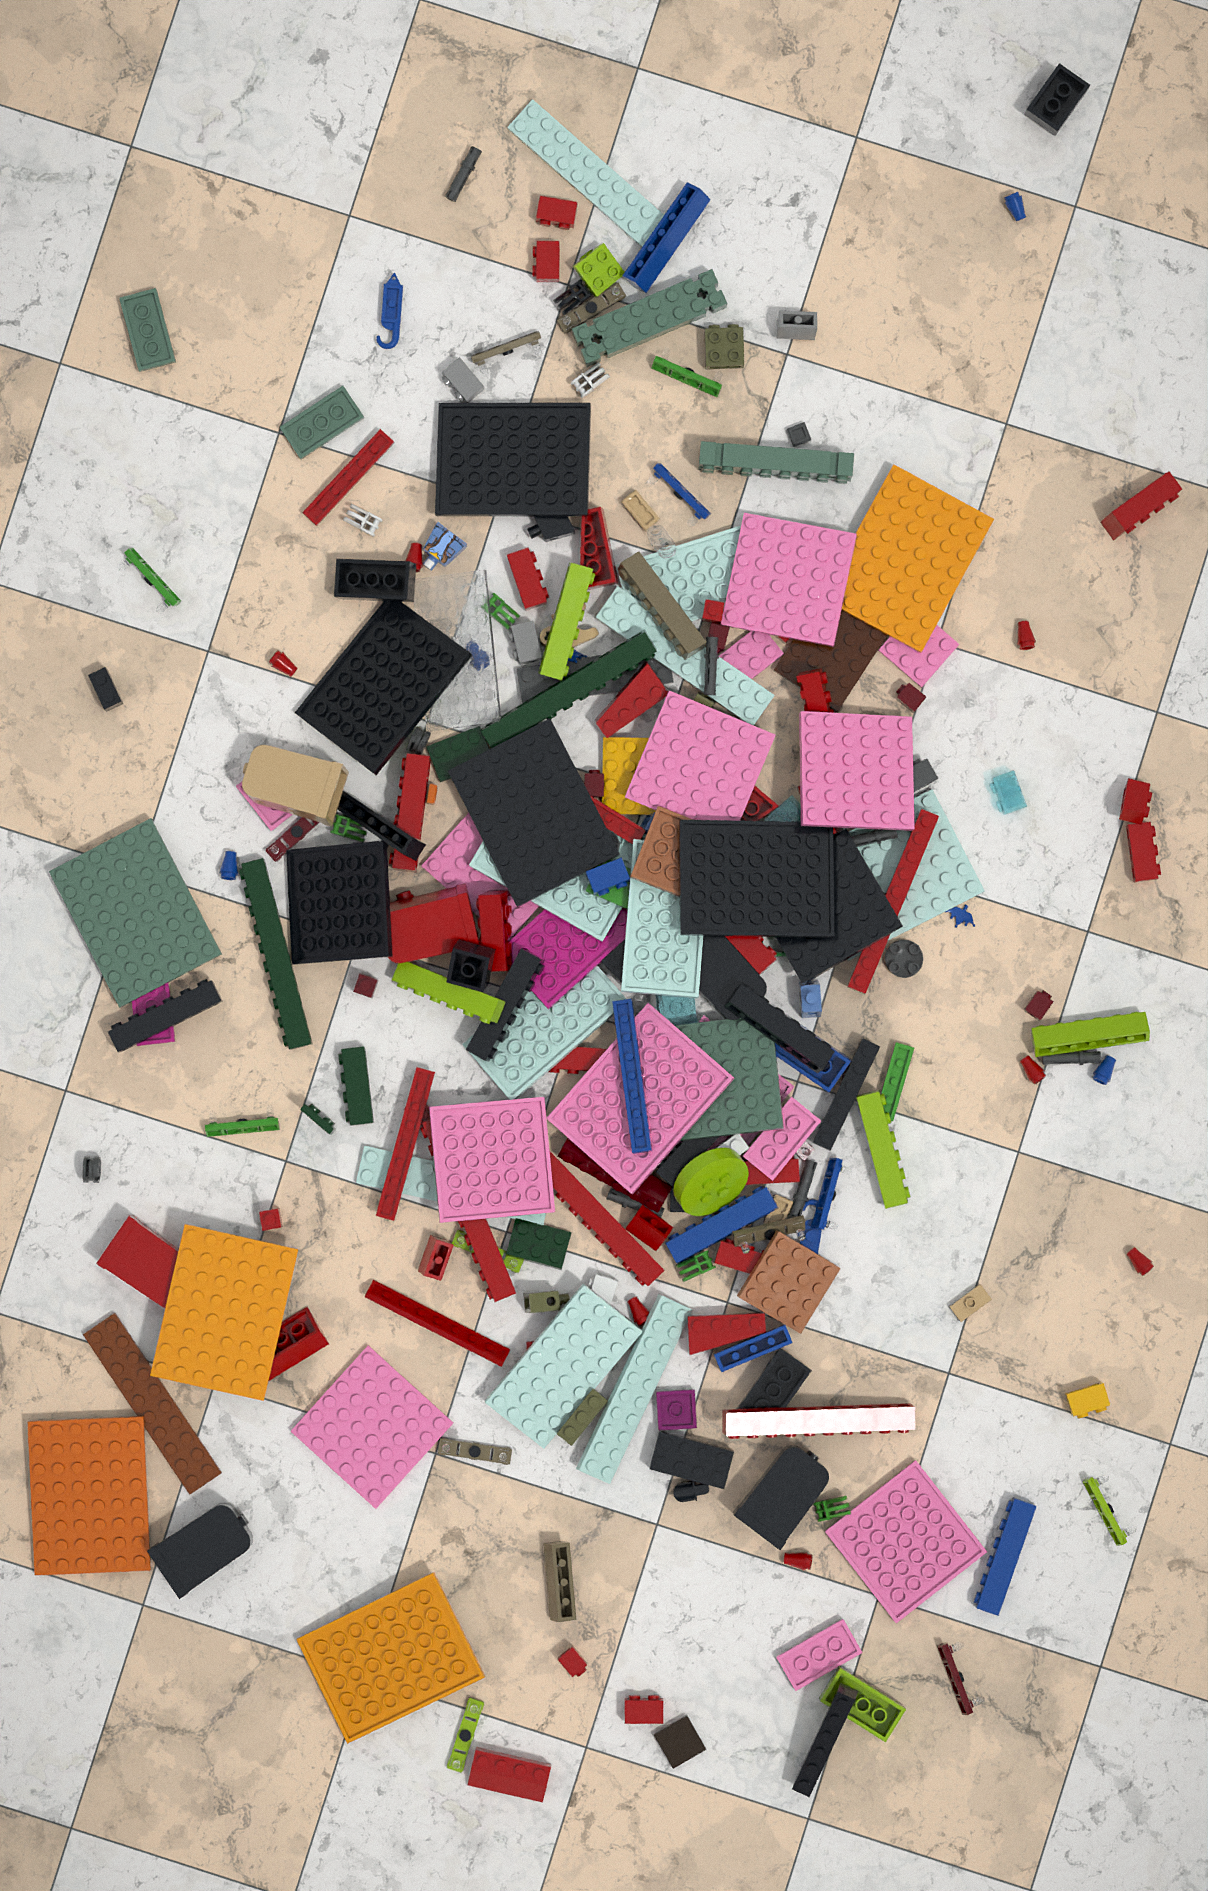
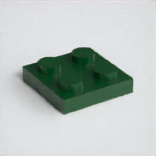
M304 1104L300 1109L329 1135H332L336 1130L334 1127L336 1123L327 1116L323 1118L319 1114L321 1111L314 1104Z

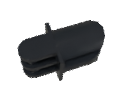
M582 279L569 286L568 290L553 300L556 304L571 294L557 306L560 310L576 300L563 310V315H566L579 304L582 305L584 301L593 295L592 292H588V287L582 284ZM578 287L580 290L575 292L573 289ZM581 293H583L585 296L582 299L579 298V295Z
M694 1481L680 1483L675 1486L673 1494L679 1502L697 1501V1496L709 1492V1486L706 1484L694 1485Z

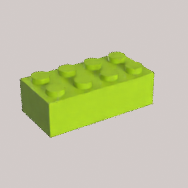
M839 1666L819 1697L820 1702L829 1707L840 1683L857 1690L855 1702L847 1719L886 1742L906 1711V1708Z

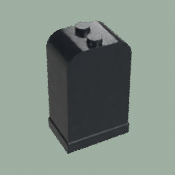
M703 936L699 993L723 1018L729 1020L740 1019L739 1016L724 1006L736 987L740 984L748 985L754 990V993L764 997L767 991L766 982L725 936Z
M786 1446L732 1513L761 1537L781 1550L786 1544V1540L828 1484L829 1473L818 1462L819 1457L810 1450L806 1453L798 1446Z
M220 1503L165 1540L152 1546L147 1552L177 1597L181 1599L193 1588L245 1553L252 1545L253 1535L247 1526L249 1522L243 1513L240 1515L236 1508L229 1503Z

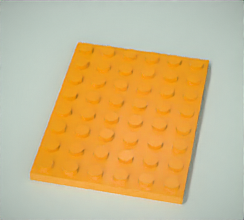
M893 464L856 532L857 538L842 611L921 653L994 519Z
M185 1224L150 1376L264 1401L298 1249Z
M435 1572L296 1639L347 1744L486 1677Z

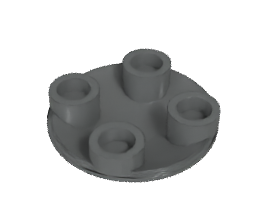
M898 940L887 949L885 963L893 975L908 978L918 973L921 969L923 953L918 944L910 940Z

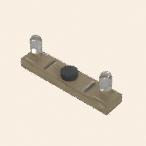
M616 283L598 297L586 301L568 314L558 318L557 323L564 334H566L572 328L581 325L615 303L623 300L626 294L620 284ZM603 295L606 297V299H607V301L609 302V304H607V302L605 301ZM574 313H576V315H577L578 318L580 319V322L577 320V318H576V316L574 315Z
M536 331L471 355L472 362H477L478 366L485 364L484 359L500 353L505 356L513 353L514 348L531 342L532 346L539 344L538 339H541L540 332ZM540 345L533 347L535 356L541 357L543 353ZM487 366L479 367L481 375L488 377Z
M804 1216L732 1231L733 1243L735 1247L740 1246L742 1252L747 1254L750 1251L749 1243L771 1240L776 1230L785 1235L796 1233L798 1239L803 1241L806 1238L804 1233Z
M440 1438L438 1454L510 1465L512 1449ZM460 1443L459 1454H456L457 1445ZM494 1448L493 1458L490 1459L491 1449Z

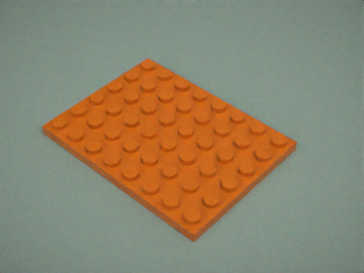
M144 1416L28 1421L35 1576L150 1571L151 1557L147 1552L150 1549Z

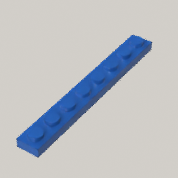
M632 999L612 1001L632 1153L652 1151L633 1001Z

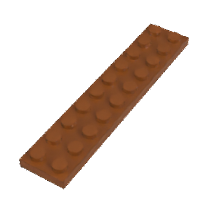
M114 1313L84 1333L83 1336L137 1416H144L145 1429L189 1495L220 1475L222 1471L158 1377L150 1376L151 1365L117 1314Z

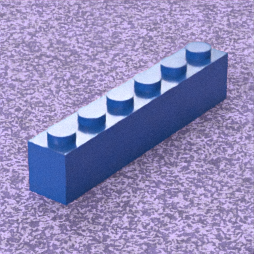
M688 182L685 184L627 268L623 277L633 287L647 293L711 199L700 188Z
M760 1186L752 1191L753 1195L747 1198L744 1195L735 1200L737 1204L731 1207L726 1205L720 1208L719 1214L715 1216L710 1214L704 1217L701 1224L696 1226L694 1223L686 1227V1232L683 1234L675 1233L668 1237L669 1241L666 1242V1245L675 1262L678 1264L732 1235V1231L741 1230L779 1209L769 1188L763 1189Z
M1014 1497L1012 1501H1008L1005 1509L1008 1512L1006 1519H1002L999 1530H1002L1001 1534L994 1540L993 1556L990 1555L987 1560L986 1566L989 1567L987 1574L983 1573L980 1581L982 1585L981 1591L976 1593L973 1603H976L975 1607L977 1609L999 1616L1033 1519L1036 1505Z

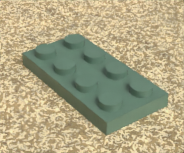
M154 288L120 297L119 300L139 372L176 363L157 289Z
M341 386L279 428L302 460L364 419V416L345 387Z

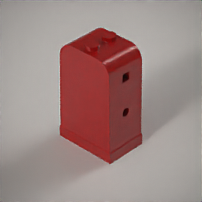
M466 883L390 902L393 957L388 958L392 962L404 963L451 953L459 939L480 945Z
M130 1215L96 1264L108 1270L163 1308H166L179 1249L144 1225L138 1218Z

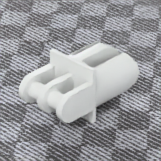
M599 362L585 373H581L580 376L570 383L571 385L574 384L576 391L581 393V398L594 391L596 387L610 377L609 374H606L592 384V382L605 373V369L601 368L589 378L587 377L601 366ZM583 378L585 382L580 384L579 380ZM586 385L590 387V389L587 391H585V389L583 388Z
M351 503L350 508L365 515V517L348 510L346 514L361 522V525L347 517H344L343 521L374 537L375 530L379 528L378 524L383 520ZM370 517L375 519L373 523L368 521ZM366 524L371 526L369 531L364 529Z

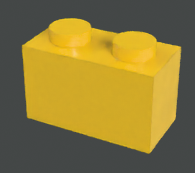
M1102 1382L1065 1393L1071 1415L1073 1417L1077 1416L1078 1419L1088 1416L1090 1411L1095 1410L1096 1413L1107 1410L1106 1407L1110 1406L1108 1395Z

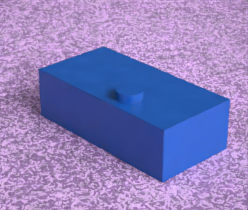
M800 1024V1026H801L802 1028H804L805 1030H809V1029H807L806 1027H804L803 1025ZM816 1035V1038H818L820 1041H825ZM775 1043L776 1056L827 1092L831 1091L852 1060L830 1045L831 1049L835 1052L825 1068L816 1073Z

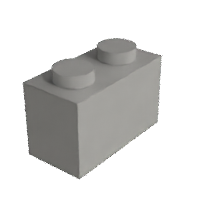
M779 310L776 322L777 339L815 340L817 312Z
M460 357L442 371L444 376L442 380L448 387L452 385L456 390L454 394L461 402L464 400L466 403H469L484 390V385Z
M534 621L512 625V631L508 632L510 641L515 642L516 649L513 650L515 661L519 660L520 665L542 660Z

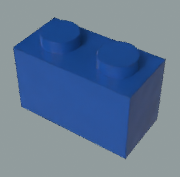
M622 857L588 870L585 873L593 894H598L599 897L610 893L609 890L616 887L617 890L628 886L627 882H630V877Z

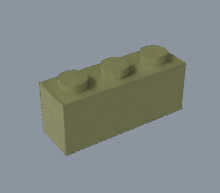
M592 1389L560 1428L557 1435L572 1446L607 1403L608 1399L597 1390Z

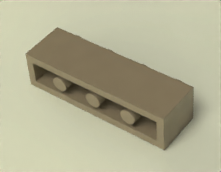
M556 1541L544 1543L550 1620L555 1622L576 1620L570 1542Z

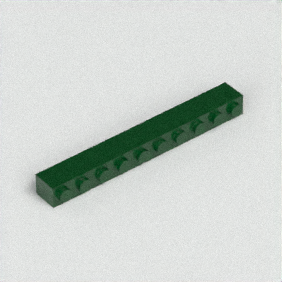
M644 629L482 727L481 732L490 747L493 748L540 724L544 719L554 718L559 710L563 709L565 711L571 708L574 701L586 699L590 696L589 692L594 689L598 691L606 686L605 683L611 679L612 681L619 679L622 676V672L627 669L632 671L637 668L640 661L652 659L655 656L654 653L657 652V648Z
M261 858L242 863L239 873L241 880L245 879L247 887H244L246 899L250 898L251 906H248L251 917L255 916L256 924L253 925L256 936L260 935L261 943H258L259 950L266 958L263 965L265 972L270 974L271 980H268L270 991L275 993L276 998L273 999L275 1010L279 1009L281 1017H277L280 1028H284L285 1035L282 1036L284 1046H288L289 1050L312 1045L265 859Z

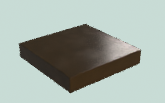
M688 1715L654 1734L673 1769L707 1750Z

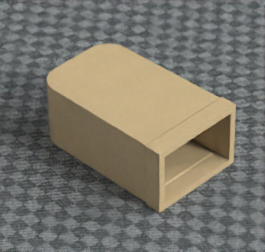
M260 745L252 751L249 762L244 765L242 787L256 804L321 822L332 827L349 772L343 764L338 762H330L268 745Z

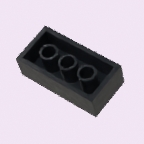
M336 559L334 597L342 600L414 602L416 564L410 561Z
M779 1348L736 1409L787 1407L812 1370Z
M659 1431L649 1469L724 1489L734 1450Z

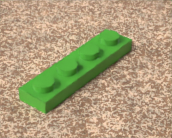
M897 1042L895 1043L881 1094L884 1093L887 1105H883L885 1113L889 1112L891 1121L895 1117L914 1047Z

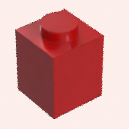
M706 599L702 621L721 624L724 602Z
M280 1208L259 1212L262 1231L283 1227Z
M573 1645L558 1657L559 1662L572 1677L575 1675L579 1677L587 1670L585 1668L587 1662Z

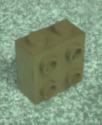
M738 324L727 325L728 328H720V325H709L708 328H705L706 369L744 368L743 327H739Z

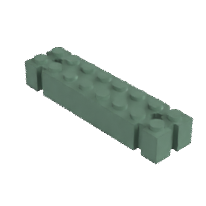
M713 269L699 274L697 281L693 282L692 278H689L593 319V325L589 327L584 323L572 328V334L577 346L583 345L581 355L586 366L589 367L601 362L600 356L606 354L607 358H610L706 317V311L708 310L716 313L727 308V301L722 290H716L718 281ZM700 292L706 294L705 299H702V297H697L699 296ZM594 337L600 339V344L592 342L594 341Z
M701 441L698 470H702V473L713 474L714 470H719L723 475H733V472L745 477L759 474L761 478H771V475L783 480H789L790 477H798L797 480L809 481V478L817 479L816 481L821 483H827L829 479L836 480L837 484H847V481L851 482L853 476L854 453Z

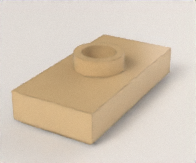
M634 490L621 501L645 532L660 520L637 490Z
M775 1194L774 1199L779 1209L766 1215L763 1224L786 1219L793 1201Z
M979 1284L949 1307L959 1321L962 1322L992 1299L982 1285Z

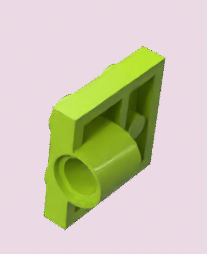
M604 243L581 256L580 261L573 266L594 297H598L625 273Z

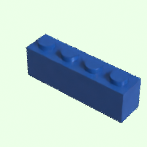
M784 1324L716 1352L714 1356L720 1371L724 1372L793 1342Z

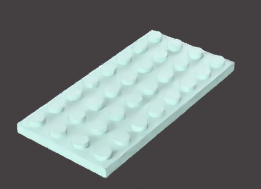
M741 526L643 556L691 622L703 618L706 599L724 602L725 607ZM620 564L615 565L617 574H618V567H619ZM618 574L622 589L640 601L637 595L632 594L626 580H622Z
M633 839L631 873L644 840ZM630 878L621 992L698 999L703 936L680 935V897Z
M598 966L549 1010L532 991L527 992L525 996L526 1002L521 1009L517 1010L515 1014L517 1018L512 1026L509 1025L506 1030L507 1036L503 1043H499L497 1047L498 1053L493 1060L490 1059L489 1062L484 1061L470 1053L510 1100L517 1099L611 1018L614 1015L612 1001L626 999ZM473 1036L462 1044L465 1048H467Z
M582 1284L485 1399V1403L544 1449L590 1391L598 1386L643 1331L589 1287Z

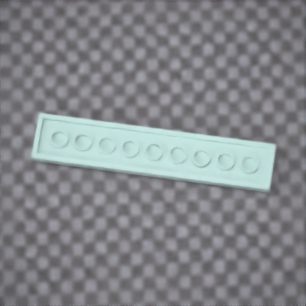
M532 99L507 129L637 244L643 247L664 214Z
M617 586L597 614L596 619L627 640L645 629L657 648L653 658L704 693L706 661L704 654H706V647L704 646L702 650L684 660L682 656L676 653L672 642L665 638L661 627L653 622L652 615L642 607L641 602ZM721 657L717 659L716 695L707 696L744 722L755 725L775 695Z
M364 1146L356 1183L383 1189L393 1152ZM412 1156L402 1194L437 1201L434 1161ZM546 1213L510 1216L509 1218H518L544 1225Z
M658 1294L642 1328L643 1332L637 1338L576 1467L577 1470L608 1484L611 1483L692 1309Z

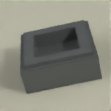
M805 422L787 429L793 447L811 441Z

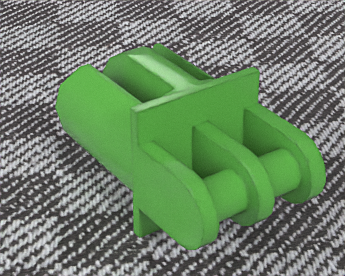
M493 592L492 598L490 600L487 599V603L485 606L482 605L481 608L509 630L510 626L497 614H501L511 624H514L516 621L503 610V607L516 618H519L520 615ZM497 600L501 602L499 606L494 604ZM491 606L496 609L493 613L489 611Z
M338 814L335 815L337 818L333 822L334 827L333 830H330V833L365 842L363 838L348 834V831L366 836V831L350 826L351 823L357 826L361 825L350 818ZM342 819L347 820L346 826L341 824ZM339 827L345 828L343 834L338 832Z
M708 1250L676 1264V1268H679L692 1261L696 1263L679 1271L680 1275L696 1268L699 1270L682 1278L683 1282L716 1268L711 1262L713 1259L709 1258ZM703 1256L705 1261L699 1263L697 1258ZM706 1263L708 1269L702 1271L700 1265Z
M847 1496L814 1502L813 1505H816L817 1509L815 1513H818L819 1517L817 1519L818 1522L850 1515L851 1510L835 1513L836 1510L849 1507L848 1502L833 1505L835 1502L846 1500Z

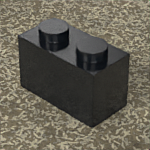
M106 667L88 675L106 712L124 704Z

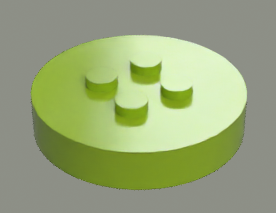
M715 1148L706 1151L690 1161L679 1173L673 1188L674 1197L682 1209L690 1215L705 1216L715 1213L720 1208L729 1205L741 1193L748 1180V1167L740 1155L733 1149Z

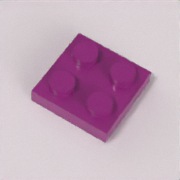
M695 1389L656 1391L658 1430L697 1428Z

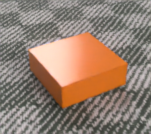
M429 784L427 804L434 805L436 801L438 787L435 784Z

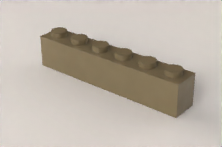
M638 551L621 562L618 567L619 576L622 580H626L632 594L637 595L642 607L652 615L653 622L664 631L665 638L675 646L676 653L682 656L684 660H687L702 650L707 643L642 554Z

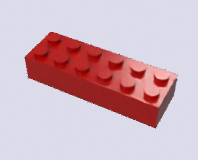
M407 753L406 758L403 757L401 769L404 770V777L400 776L399 788L402 790V794L397 797L396 807L400 810L399 815L395 814L394 823L421 841L431 758L430 756ZM394 849V853H390L389 864L392 865L393 870L417 873L418 859L415 861Z

